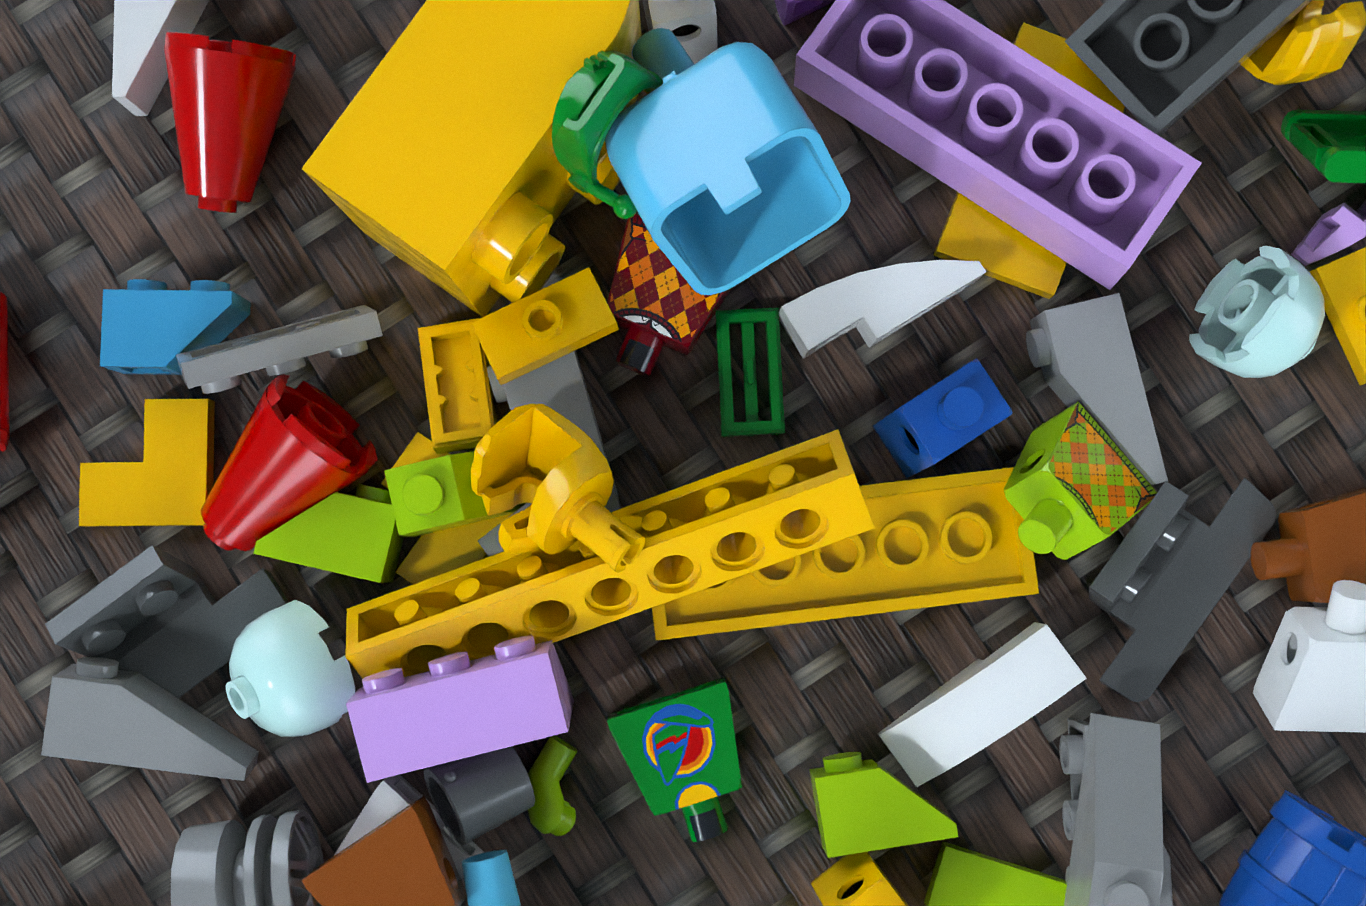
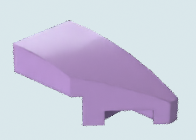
M1366 200L1357 211L1342 203L1322 214L1291 255L1306 266L1347 248L1366 237Z

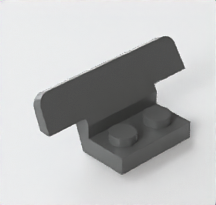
M1245 477L1210 526H1207L1200 519L1185 511L1189 495L1165 481L1090 585L1089 600L1133 632L1102 675L1099 683L1133 702H1142L1148 699L1251 556L1253 543L1261 542L1273 526L1276 517L1273 504Z
M152 545L45 623L55 645L87 657H102L116 660L119 662L118 670L139 672L175 697L180 698L230 661L234 643L246 625L262 614L287 604L288 600L272 574L262 568L219 601H216L192 566Z

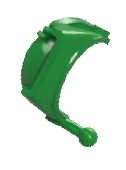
M614 50L600 51L597 56L592 55L590 59H584V66L567 81L559 97L552 123L553 149L559 163L571 174L568 180L572 185L585 193L592 194L613 207L615 215L619 218L629 219L636 214L637 210L629 195H619L599 183L597 179L598 158L607 133L628 102L641 91L646 94L651 93L663 84V80L656 73L645 69L637 61L621 52Z

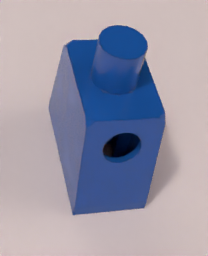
M976 358L902 405L872 427L905 478H908L941 461L1012 415L1013 412L980 361ZM904 428L913 436L919 450L910 442Z

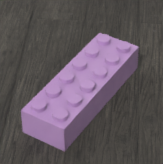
M835 0L796 54L795 87L1109 290L1132 266L1201 165V162L944 0Z

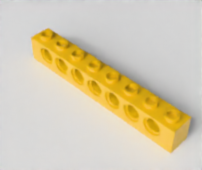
M837 429L611 512L645 538L642 551L631 565L622 559L626 564V568L622 572H615L595 552L577 540L564 551L552 555L544 552L541 548L521 554H508L503 551L347 608L345 657L362 679L372 674L395 668H402L404 677L430 671L428 662L445 655L468 652L470 661L496 654L494 649L496 644L521 636L532 635L535 644L550 640L554 643L874 529V525L840 432Z

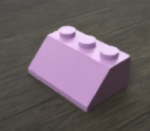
M532 635L521 636L496 644L494 646L496 654L470 661L468 652H458L428 662L430 671L404 677L402 668H395L363 678V688H359L347 701L346 706L367 783L568 732L574 700L552 640L535 644Z

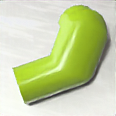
M557 736L549 737L528 772L535 796V804L528 809L531 824L539 832L562 836L573 828L576 821V810L571 807L569 802L564 801L559 782L578 750Z

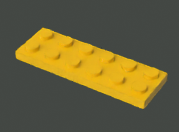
M1014 467L862 485L860 489L874 529L652 607L655 639L665 640L1039 594L1034 552L1026 548L1018 536V528L1024 519L1008 502L1004 493V487Z

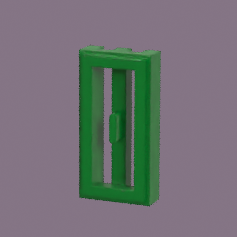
M779 308L716 311L721 437L759 436L764 434L784 435ZM765 322L770 421L758 420L754 323ZM741 323L745 422H734L729 324Z

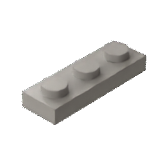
M361 305L180 353L176 357L183 380L188 389L201 386L202 392L209 394L234 388L242 383L241 374L266 368L269 376L299 370L306 366L304 357L329 351L331 358H341L361 353L368 349L366 340L383 336L376 310L366 305Z

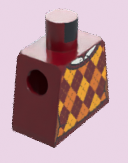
M637 214L627 220L607 304L617 325L628 330L615 362L635 373L650 377L663 346L685 355L692 351L732 288L713 295H701L694 291L653 241L640 215Z

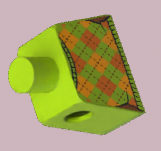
M1076 402L1034 429L1004 487L1006 499L1024 519L1018 528V536L1023 545L1038 554H1047L1052 551L1057 558L1064 560L1111 536L1145 508L1157 494L1156 490L1079 402Z

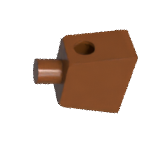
M1366 487L1279 513L1280 539L1254 542L1251 547L1250 557L1255 576L1259 580L1286 578L1288 594L1292 601L1329 603L1332 586L1336 581L1352 580L1366 584Z
M424 796L319 865L301 880L306 889L321 906H461L467 896L464 884L432 809Z

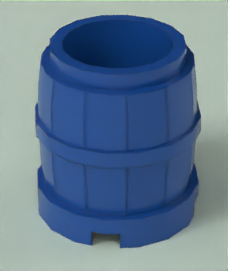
M1285 790L1279 801H1275L1269 810L1273 818L1263 828L1248 850L1244 849L1237 859L1239 865L1219 900L1220 906H1366V837L1355 830L1352 832L1333 820L1335 817L1303 798Z

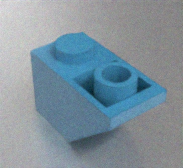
M146 279L128 280L127 290L103 289L100 366L122 374L182 375L176 355L222 342L250 315L251 302L230 291V284L212 280L191 281L190 290H167V283Z

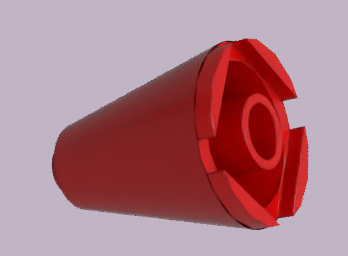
M166 32L164 52L185 194L198 196L197 208L237 213L238 201L251 202L296 70V55L291 51L233 39L232 42L209 40V36Z
M281 374L266 387L201 508V516L205 522L203 526L205 534L222 549L228 551L234 549L241 551L252 550L255 548L257 540L331 494L341 491L365 475L378 460L376 449L371 440L362 448L352 435L360 425L337 402L315 386L302 381L294 389L286 385L290 375Z

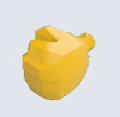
M1312 0L1246 59L1241 66L1256 78L1273 85L1310 81L1341 69L1366 27V11L1363 2L1343 3L1334 12L1322 15L1325 0Z
M526 404L515 407L491 427L478 442L471 466V486L475 494L482 497L487 515L490 516L511 510L521 503H532L525 510L501 522L498 531L499 543L506 553L521 554L541 548L544 552L552 555L564 551L579 540L605 561L611 569L619 573L626 568V564L622 559L631 565L644 547L645 538L626 523L619 520L605 507L611 496L614 484L612 471L607 459L583 430L545 404Z

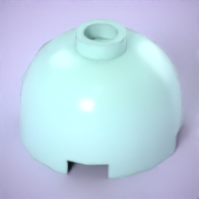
M1267 245L1259 247L1260 256L1245 265L1237 259L1232 260L1211 280L1195 307V311L1206 314L1199 327V333L1189 334V341L1196 354L1214 366L1244 378L1273 376L1305 358L1316 344L1325 317L1324 296L1319 284L1311 273L1299 261L1282 249Z
M293 600L262 614L243 629L234 643L230 657L231 681L226 684V694L232 708L241 718L246 719L250 717L259 727L280 737L309 735L332 726L342 718L343 714L348 712L346 703L355 693V684L348 660L345 655L335 661L333 660L327 645L318 634L329 628V626L309 605Z

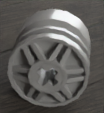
M304 810L286 812L279 816L278 820L271 814L261 815L252 821L248 833L244 826L235 819L192 825L184 829L175 846L172 862L171 906H321L301 881L319 865L324 863L318 832L311 816Z

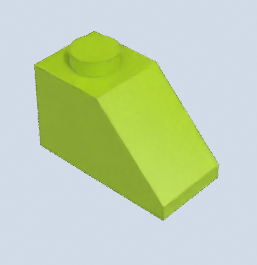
M474 451L446 455L384 470L400 536L416 537L512 514L526 503L518 504L511 510L488 516L482 497L476 495L471 486V466L474 460Z
M358 484L355 496L335 492L257 540L253 554L373 582L388 583L394 580L404 536L398 534L389 491Z
M861 752L829 755L823 758L824 767L809 769L821 845L827 858L958 837L956 823L945 812L872 759L862 761Z

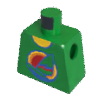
M721 677L609 714L607 718L609 730L653 815H662L681 808L692 842L704 841L725 833L728 830V826L718 796L742 788L729 690L725 678Z

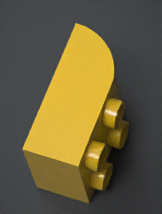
M426 0L304 164L302 170L367 236L481 317L488 314L501 295L514 303L541 290L557 267L565 249L563 243L549 234L552 224L576 192L595 205L603 202L592 194L585 193L572 185L568 180L571 174L559 163L554 153L552 123L557 102L567 81L584 66V59H590L592 55L597 56L600 51L610 50L621 52L633 59V46L642 36L639 0ZM638 94L628 102L624 109L636 102ZM604 141L597 163V179L599 183L613 191L620 182V179L610 163Z

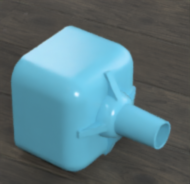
M653 29L637 40L632 50L633 59L645 69L656 73L663 80V84L619 113L605 138L607 154L610 163L653 241L694 291L701 295H713L736 286L823 232L843 216L851 202L850 193L820 134L772 59L763 50L753 43L736 41L718 48L694 64L674 33L669 29Z

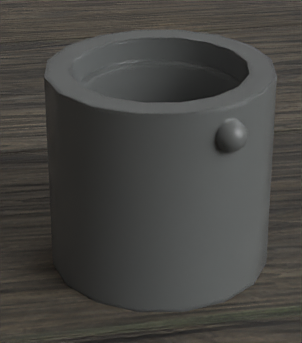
M512 746L424 769V779L432 802L450 834L461 845H466L530 809L535 804L534 791L528 773Z

